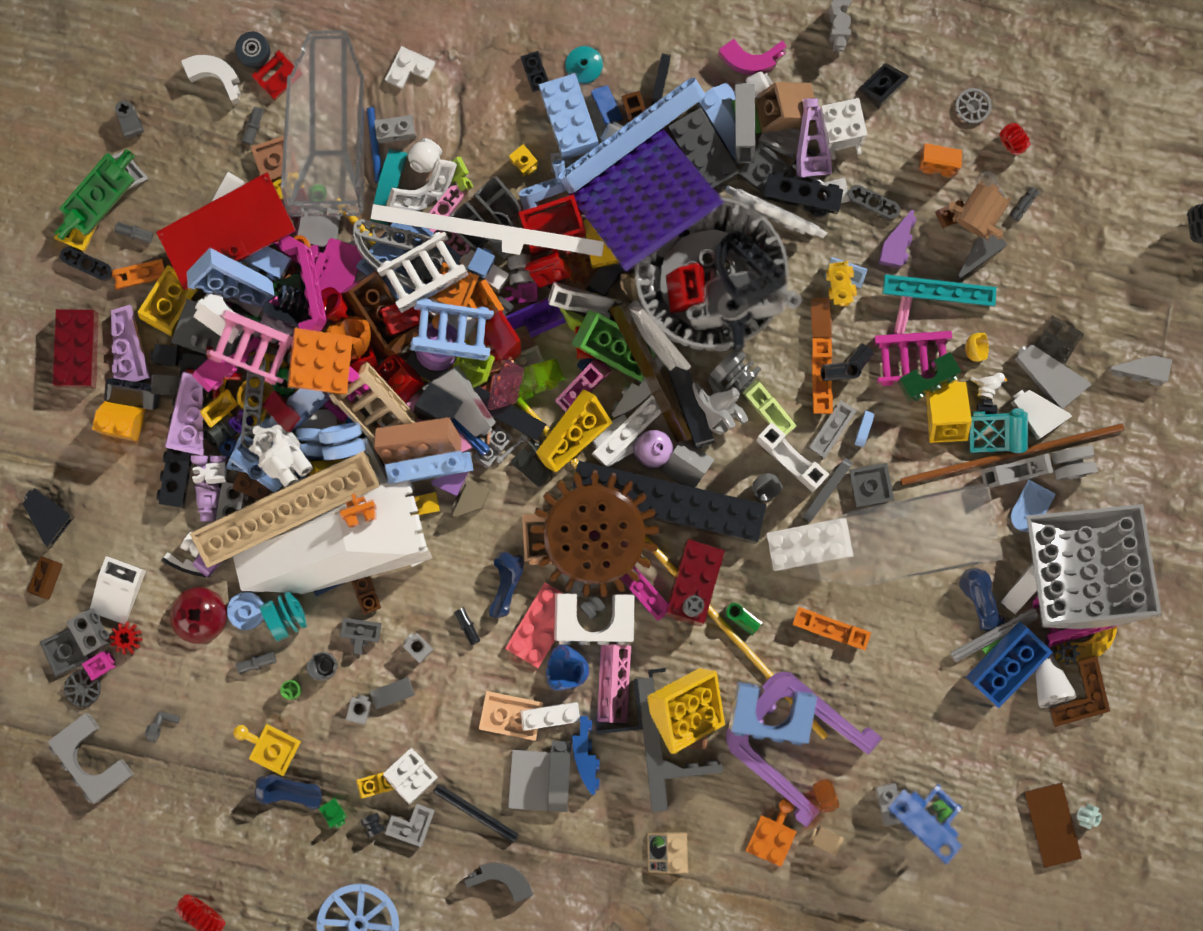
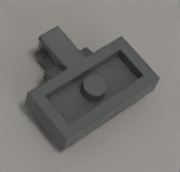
M343 618L340 637L351 639L350 644H355L353 654L362 655L363 645L368 646V642L379 643L382 623Z

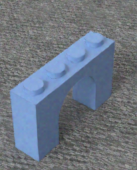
M737 682L729 729L734 735L745 736V734H750L756 739L769 737L775 742L788 740L795 745L809 744L817 697L813 693L794 691L791 712L788 718L779 725L767 726L760 723L756 717L759 687L756 684Z

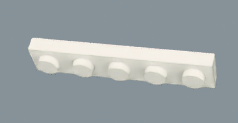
M653 395L592 453L604 467L612 462L661 414Z

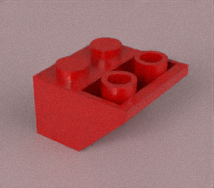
M698 263L678 267L665 275L671 314L686 311L693 305L705 303L704 288L706 282L704 268Z
M397 354L389 356L375 370L404 403L425 384L416 370Z

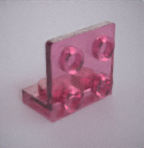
M508 359L503 360L500 373L494 376L488 409L493 410L517 402L523 379V368Z

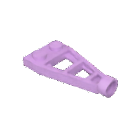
M818 98L803 99L804 111L796 155L797 176L808 177L832 174L830 149H827ZM811 120L816 122V135L808 134L809 122ZM812 139L818 141L820 148L818 156H808L807 154L808 143Z

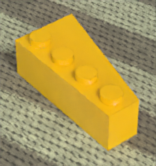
M583 389L536 451L547 468L554 472L559 471L612 424L596 396Z

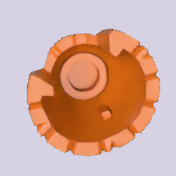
M358 316L343 317L342 320L333 322V325L331 324L326 332L353 337L350 361L360 358L366 352L371 338L369 323Z

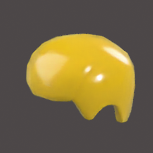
M973 333L966 340L965 352L967 357L974 362H980L988 358L989 342L986 333Z

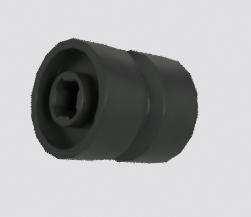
M228 414L214 426L209 427L207 424L203 428L204 436L215 448L223 445L226 442V438H232L238 433L230 425L229 419L231 417Z

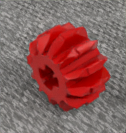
M1017 123L1007 124L999 133L1003 146L1013 155L1018 156L1024 153L1031 145L1030 139L1026 134L1027 132Z
M126 622L124 626L119 623V630L112 629L115 636L111 635L109 639H115V642L110 644L111 647L117 646L115 652L119 653L122 650V654L127 655L128 650L131 654L135 653L133 646L140 649L141 646L137 644V641H143V638L137 637L142 633L141 630L135 631L137 625L133 624L130 627V622ZM129 634V642H124L123 635Z

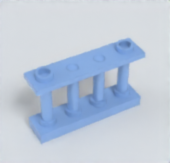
M430 299L417 300L414 309L421 310L419 334L413 337L410 343V350L485 361L488 359L490 348H486L483 345L485 322L492 318L494 311H489L485 307L475 309L435 303ZM429 311L440 313L438 338L435 340H430L426 337ZM448 314L459 316L457 341L454 343L447 342L445 339ZM467 317L478 318L476 344L474 346L466 345L464 342Z
M462 451L385 464L388 484L408 480L415 482L474 471L471 453H462Z

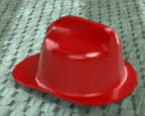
M333 287L323 289L321 296L326 319L336 322L342 317L347 318L348 303L341 293Z

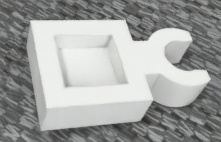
M225 462L206 464V469L201 467L192 468L194 474H199L192 477L194 483H201L206 480L207 484L226 482L227 469Z

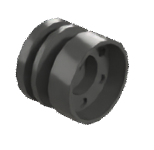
M733 350L714 369L710 376L718 384L727 380L728 384L724 389L725 391L734 386L739 393H742L756 380L761 368L757 366L754 370L750 371L749 369L754 362L751 361L744 365L743 361L747 355L743 351Z

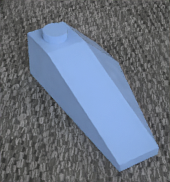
M727 82L705 92V96L696 104L699 108H702L719 139L736 162L735 113L732 105V100H735V93Z

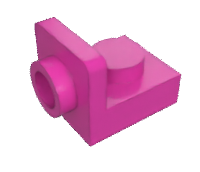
M103 651L82 665L93 681L109 670L116 668V661L111 653Z

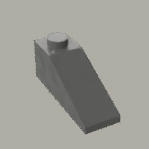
M991 235L989 240L986 241V239L978 237L956 277L959 281L1007 246L1003 238L998 240L995 236Z

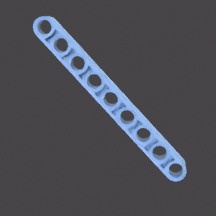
M693 77L683 82L562 171L558 178L567 192L573 193L579 190L705 96V92L696 78Z

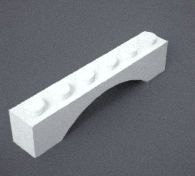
M553 282L548 298L549 305L585 313L590 310L598 312L608 319L610 318V313L607 311L615 301L618 304L623 302L557 282Z

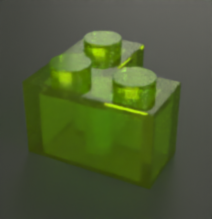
M557 359L530 365L506 378L515 400L520 398L528 400L534 397L533 393H541L546 388L548 390L559 387L558 383L565 380Z

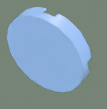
M252 592L236 594L231 598L227 606L229 621L238 629L250 630L256 628L264 620L259 607L264 604L263 600Z

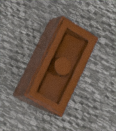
M40 556L27 592L49 600L63 564Z

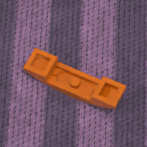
M832 338L812 339L813 414H833L832 381H823L820 375L821 365L831 364Z
M798 607L792 623L796 627L861 650H866L871 632L845 624L802 607Z

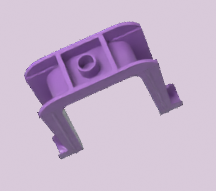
M782 671L775 673L759 689L756 717L762 724L764 722L762 718L766 713L770 715L775 710V703L780 698H793L794 691L813 693L817 697L814 714L868 755L882 740L869 727L865 728L862 732L857 730L791 672ZM728 727L726 730V741L730 752L797 807L794 811L796 819L807 827L819 814L820 809L749 744L748 738L750 734L737 736Z

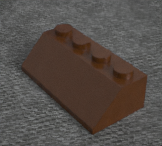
M376 270L350 285L341 292V295L347 301L348 309L353 317L358 316L369 323L371 331L370 343L380 358L388 356L383 352L384 349L400 333L391 336L383 320V315L380 313L381 309L396 304V299Z

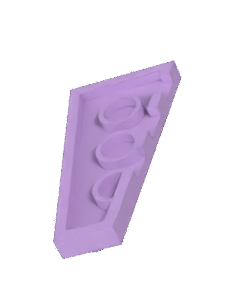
M127 305L111 310L113 335L112 373H114V378L134 382L151 379L132 306Z

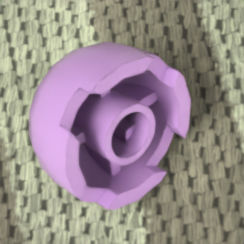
M649 430L640 434L636 443H634L636 460L647 468H658L665 465L673 453V444L670 438L659 430Z

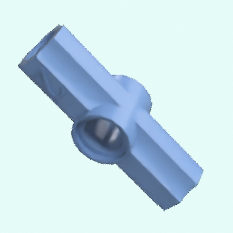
M238 446L231 455L229 461L275 493L283 487L278 477L271 478L263 469L261 475H256L253 472V468L259 464L258 459Z

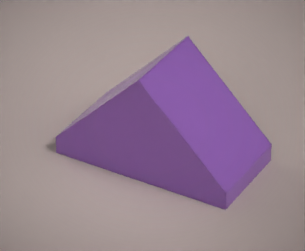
M469 472L443 476L432 480L431 483L434 487L458 497L459 491L463 483H465Z

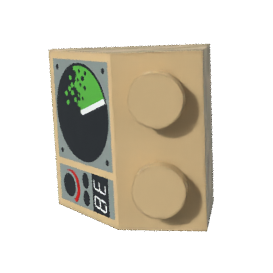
M686 832L647 833L648 872L688 873Z

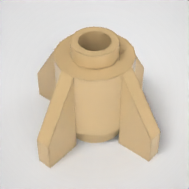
M620 273L621 289L630 300L640 302L635 273Z

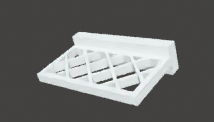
M634 300L627 306L644 341L666 368L671 371L677 366L688 370L691 365L653 322L639 302Z

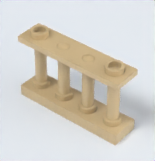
M368 362L361 366L360 378L348 385L346 395L334 393L329 395L332 402L338 405L354 423H360L361 430L373 445L376 428L372 423L389 411L393 412L398 419L386 427L415 423L417 421L416 414ZM363 384L368 385L372 392L355 404L346 397ZM380 398L385 405L367 418L359 411L374 399Z

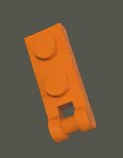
M159 259L112 270V277L115 278V290L158 281L165 270L164 260ZM127 274L128 280L123 281L122 276Z

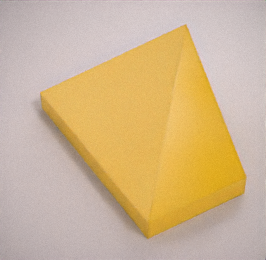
M226 389L199 412L208 426L212 427L238 404L230 391Z

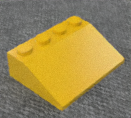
M699 668L647 696L650 715L671 754L680 751L725 725L717 671Z

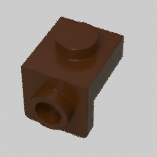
M962 199L955 202L960 207L964 206ZM949 205L935 211L943 229L958 223L957 221L953 222V217L956 213H952L949 210Z

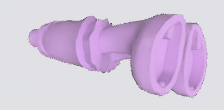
M191 456V462L196 464L197 467L206 469L208 456ZM210 456V463L227 462V456ZM206 480L196 483L194 487L196 490L198 512H200V521H216L221 491L219 483L207 484Z

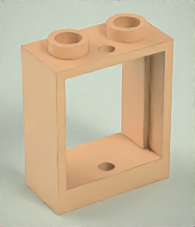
M535 514L522 515L525 562H529V565H538L539 561L548 555L530 556L528 523L546 522V519Z

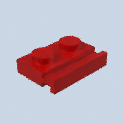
M558 252L526 263L525 270L530 272L529 275L539 287L571 277L572 270L562 258H559Z
M397 304L380 310L391 336L420 324L421 310L414 309V306L402 313Z

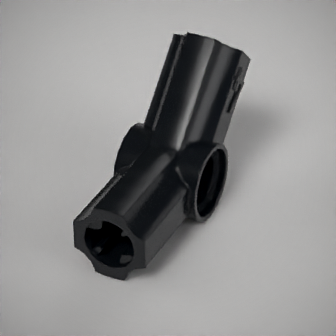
M861 343L845 363L821 365L820 375L822 380L833 381L858 378L861 370L874 355L873 350ZM849 366H851L853 370L852 375L848 374L847 370Z

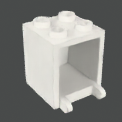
M859 98L821 106L820 110L827 149H830L831 160H836L834 151L850 147L856 148L857 155L861 154L860 145H863L867 137V130Z

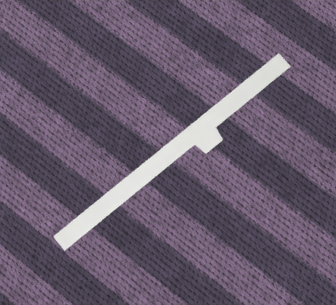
M373 204L371 219L502 240V252L520 255L523 244L602 256L604 246L603 241Z

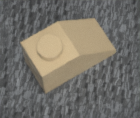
M821 826L818 829L815 828L810 837L813 840L811 844L834 856L837 855L844 840L840 835Z

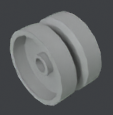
M1093 446L1077 447L1051 453L1053 464H1065V466L1054 470L1055 479L1072 480L1098 473L1096 462L1083 461L1095 456Z

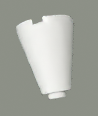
M1050 655L1035 670L1037 699L1040 708H1048L1060 702H1068L1076 698L1074 689L1054 655Z

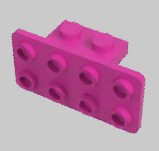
M330 238L324 253L320 252L319 256H315L314 263L320 291L327 287H333L341 293L354 283L358 273L356 265L363 258L356 246Z

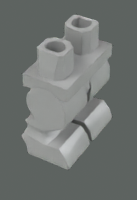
M832 0L828 10L830 22L833 23L829 35V42H833V52H844L846 43H848L851 36V29H848L851 24V17L846 12L849 10L852 0Z

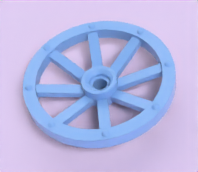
M351 884L336 890L325 900L318 914L317 931H325L324 925L349 927L347 931H367V929L399 931V916L394 903L383 891L367 884ZM359 891L357 915L340 898L341 895ZM365 892H368L378 897L382 902L367 915L363 916ZM334 901L351 919L350 921L325 919L326 913ZM383 908H388L392 926L368 922ZM357 921H360L362 923V927L360 929H358V927H356L355 925Z

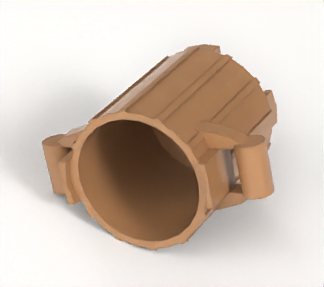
M981 180L963 207L956 205L955 202H951L949 210L952 213H956L953 217V222L957 221L971 233L986 239V241L989 240L991 235L1000 240L1003 238V232L1001 229L995 228V225L1009 205L1011 197H1008V199L1004 198L998 191L999 187L992 183L987 187L983 185Z

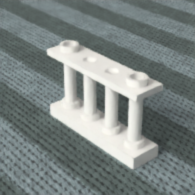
M445 232L435 233L427 242L391 262L386 261L382 263L380 268L377 269L381 277L387 275L399 298L395 303L401 313L413 307L417 300L427 299L468 276L464 265H456L444 242L448 238ZM436 246L450 268L449 272L443 276L439 274L427 251ZM418 256H421L433 278L432 282L427 285L421 282L410 262ZM402 265L416 287L415 291L411 294L405 293L393 270Z

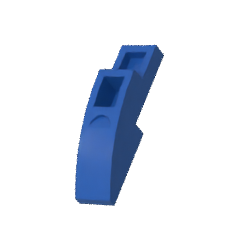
M580 716V735L572 736L574 757L586 788L591 795H595V790H599V779H595L596 771H599V759H596V755H588V751H592V740H588V732H592V720H588V716Z

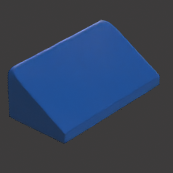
M608 85L591 90V95L605 126L609 123L613 124V122L624 120Z

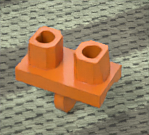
M355 493L351 494L352 500L346 502L347 509L340 511L341 517L349 528L359 525L357 516L364 514L366 522L377 519L375 511L377 506L374 500L366 502L364 496L357 498Z

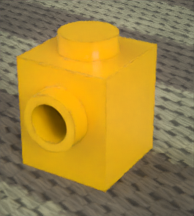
M524 144L509 155V160L523 177L527 174L530 176L537 170L538 161Z

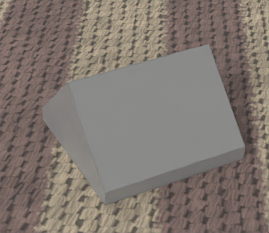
M681 441L671 454L669 461L662 468V471L682 485L696 488L714 459L701 450L696 449L689 442Z

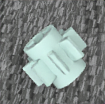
M1087 804L1086 807H1081L1077 813V820L1080 821L1079 825L1090 830L1092 826L1097 827L1102 818L1101 813L1098 812L1099 808Z

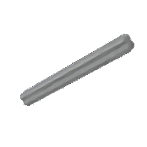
M1031 608L951 651V656L957 662L1006 636L1019 621L1026 625L1037 619L1039 615L1034 608Z

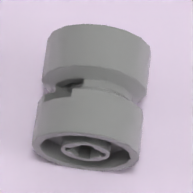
M515 255L507 258L508 269L511 270V273H509L510 285L518 286V284L534 283L533 278L529 275L530 272L525 270L526 263L532 261L531 255Z

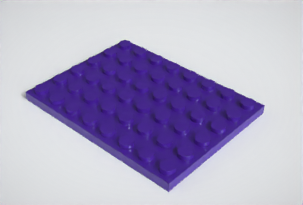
M663 128L579 190L568 193L569 195L574 194L577 206L625 271L724 203L717 192Z

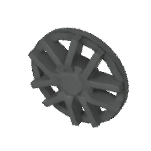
M80 670L68 677L64 685L65 696L73 705L84 707L93 704L99 698L101 683L97 678L89 684V675L85 680L82 673L87 674L86 670ZM79 674L80 677L79 682H77L75 678V675ZM71 679L75 685H68ZM96 683H97V690L91 688V687H92L94 684H96ZM68 687H74L75 691L68 693ZM90 691L96 693L94 698L89 695ZM76 694L75 699L72 700L70 695ZM79 696H82L81 703H77ZM86 697L91 699V701L85 703Z

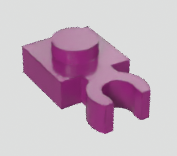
M537 283L518 284V289L516 290L512 287L504 288L505 292H512L510 298H505L508 302H512L515 299H518L519 304L538 302Z

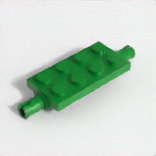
M125 149L117 160L109 153H106L60 206L59 209L64 214V222L54 231L55 235L59 234L57 236L59 239L64 240L72 229H78L84 235H89L135 182V179L125 170L127 165L135 158L134 154L130 155L132 153L130 150Z

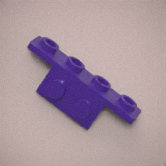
M548 298L505 316L514 330L525 325L531 338L566 322L560 308L549 305Z

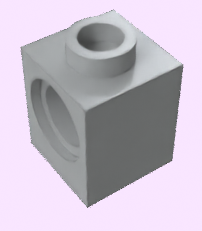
M411 633L404 640L406 644L403 647L419 663L434 650L418 633L415 635ZM416 641L422 643L423 647L420 652H415L412 649V645Z
M358 694L357 698L352 697L346 720L366 725L372 702L368 701L369 697ZM358 703H361L365 708L361 715L355 712V706Z

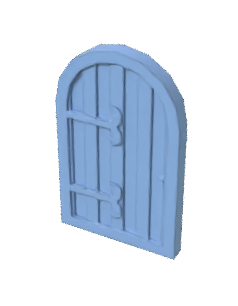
M1028 479L1011 512L1013 526L1019 531L1028 532L1026 516L1046 514L1056 494Z

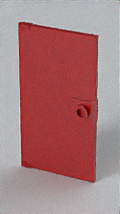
M266 172L156 231L183 290L189 289L187 271L209 248L236 262H240L290 235L296 229L270 175Z

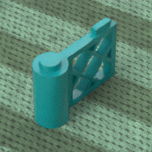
M1015 408L1005 414H985V411L973 412V415H971L970 453L995 451L1023 453L1028 450V413L1023 409ZM1004 419V425L999 430L992 425L996 420ZM974 421H983L986 425L978 431L974 427ZM989 427L996 432L990 439L982 434ZM1000 435L1004 439V445L996 446L992 441ZM979 436L986 441L984 445L974 447V441Z

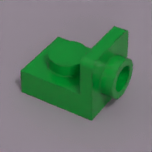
M336 797L318 808L329 824V828L335 827L338 829L346 823L344 819L348 816Z

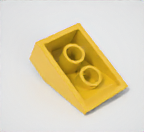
M167 265L138 311L139 319L173 337L186 300H194L199 288L183 290L174 268Z

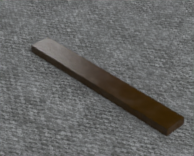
M626 303L612 305L609 309L676 442L690 440L692 435Z

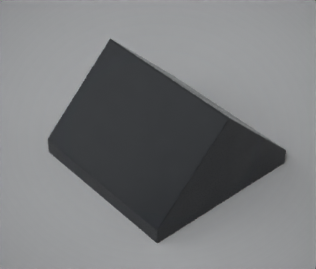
M884 63L859 87V90L880 109L906 84L909 77L893 66Z
M265 301L258 323L293 337L294 329H299L298 323H301V315L290 310L287 311L285 308H278L277 305ZM255 331L253 337L262 340L261 334ZM272 339V341H269L270 344L280 347L278 340Z
M429 383L416 402L413 412L422 421L449 417L453 422L463 402L434 384Z

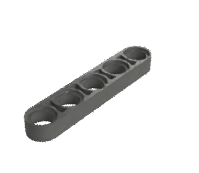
M256 354L252 355V356L249 358V360H248V365H249V366L252 365L251 362H252V360H253V358L255 357ZM263 357V359H262L263 364H262V366L259 368V370L265 372V370H266V360H265V358ZM247 370L241 443L245 448L249 449L250 446L245 444L244 439L250 434L255 437L253 428L261 424L265 377ZM252 377L260 378L261 384L259 387L253 388L250 385ZM251 396H256L259 399V404L256 407H251L248 404V399ZM250 415H254L257 418V424L252 427L246 423V419Z

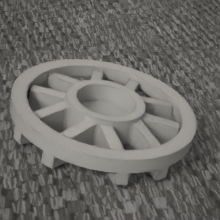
M970 88L963 91L957 98L956 112L959 118L970 124L980 123L990 114L991 100L983 90ZM968 92H975L973 98L968 94ZM977 92L982 94L980 99L975 98ZM965 95L969 100L965 101L962 96ZM983 97L986 98L987 103H982V102H981V100L983 99ZM959 101H961L964 104V106L959 107ZM981 106H987L988 110L981 109ZM966 108L967 112L961 114L960 110ZM980 113H984L985 116L981 118ZM970 114V119H967L964 116ZM973 114L977 115L978 120H973Z

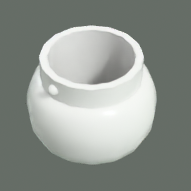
M423 138L409 150L410 166L418 173L431 172L434 170L437 159H440L442 150L434 141Z

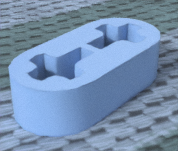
M865 410L854 445L864 447L875 413Z

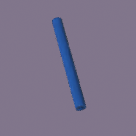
M373 107L367 108L374 176L375 183H379L382 171L374 122L375 112Z

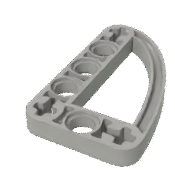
M365 219L356 221L353 227V240L358 252L375 270L380 268L382 263L369 252L362 239L408 251L416 248L413 246L414 239H421L423 243L430 240V236ZM361 224L365 225L367 230H370L371 226L374 227L372 236H369L370 231L364 230L363 233H360V229L357 227H360ZM376 230H385L386 236L378 238L375 234ZM402 234L405 237V241L397 243L394 240V236ZM433 248L427 251L431 260L442 265L443 256L439 250L434 252ZM393 270L402 286L415 290L416 287L411 278ZM420 278L422 283L427 281Z

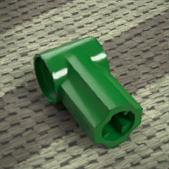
M730 603L725 608L726 617L751 636L762 624L760 620L738 603ZM732 606H736L739 609V614L736 617H732L729 613Z

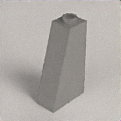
M749 83L735 84L736 163H755L754 84Z
M1024 345L1016 352L1018 356L1015 358V361L1046 397L1061 409L1065 408L1092 385L1089 381L1034 345H1030L1028 348Z
M459 365L428 382L423 387V390H425L428 384L432 383L462 401L463 404L455 419L475 437L480 434L484 436L493 430L491 427L496 423Z

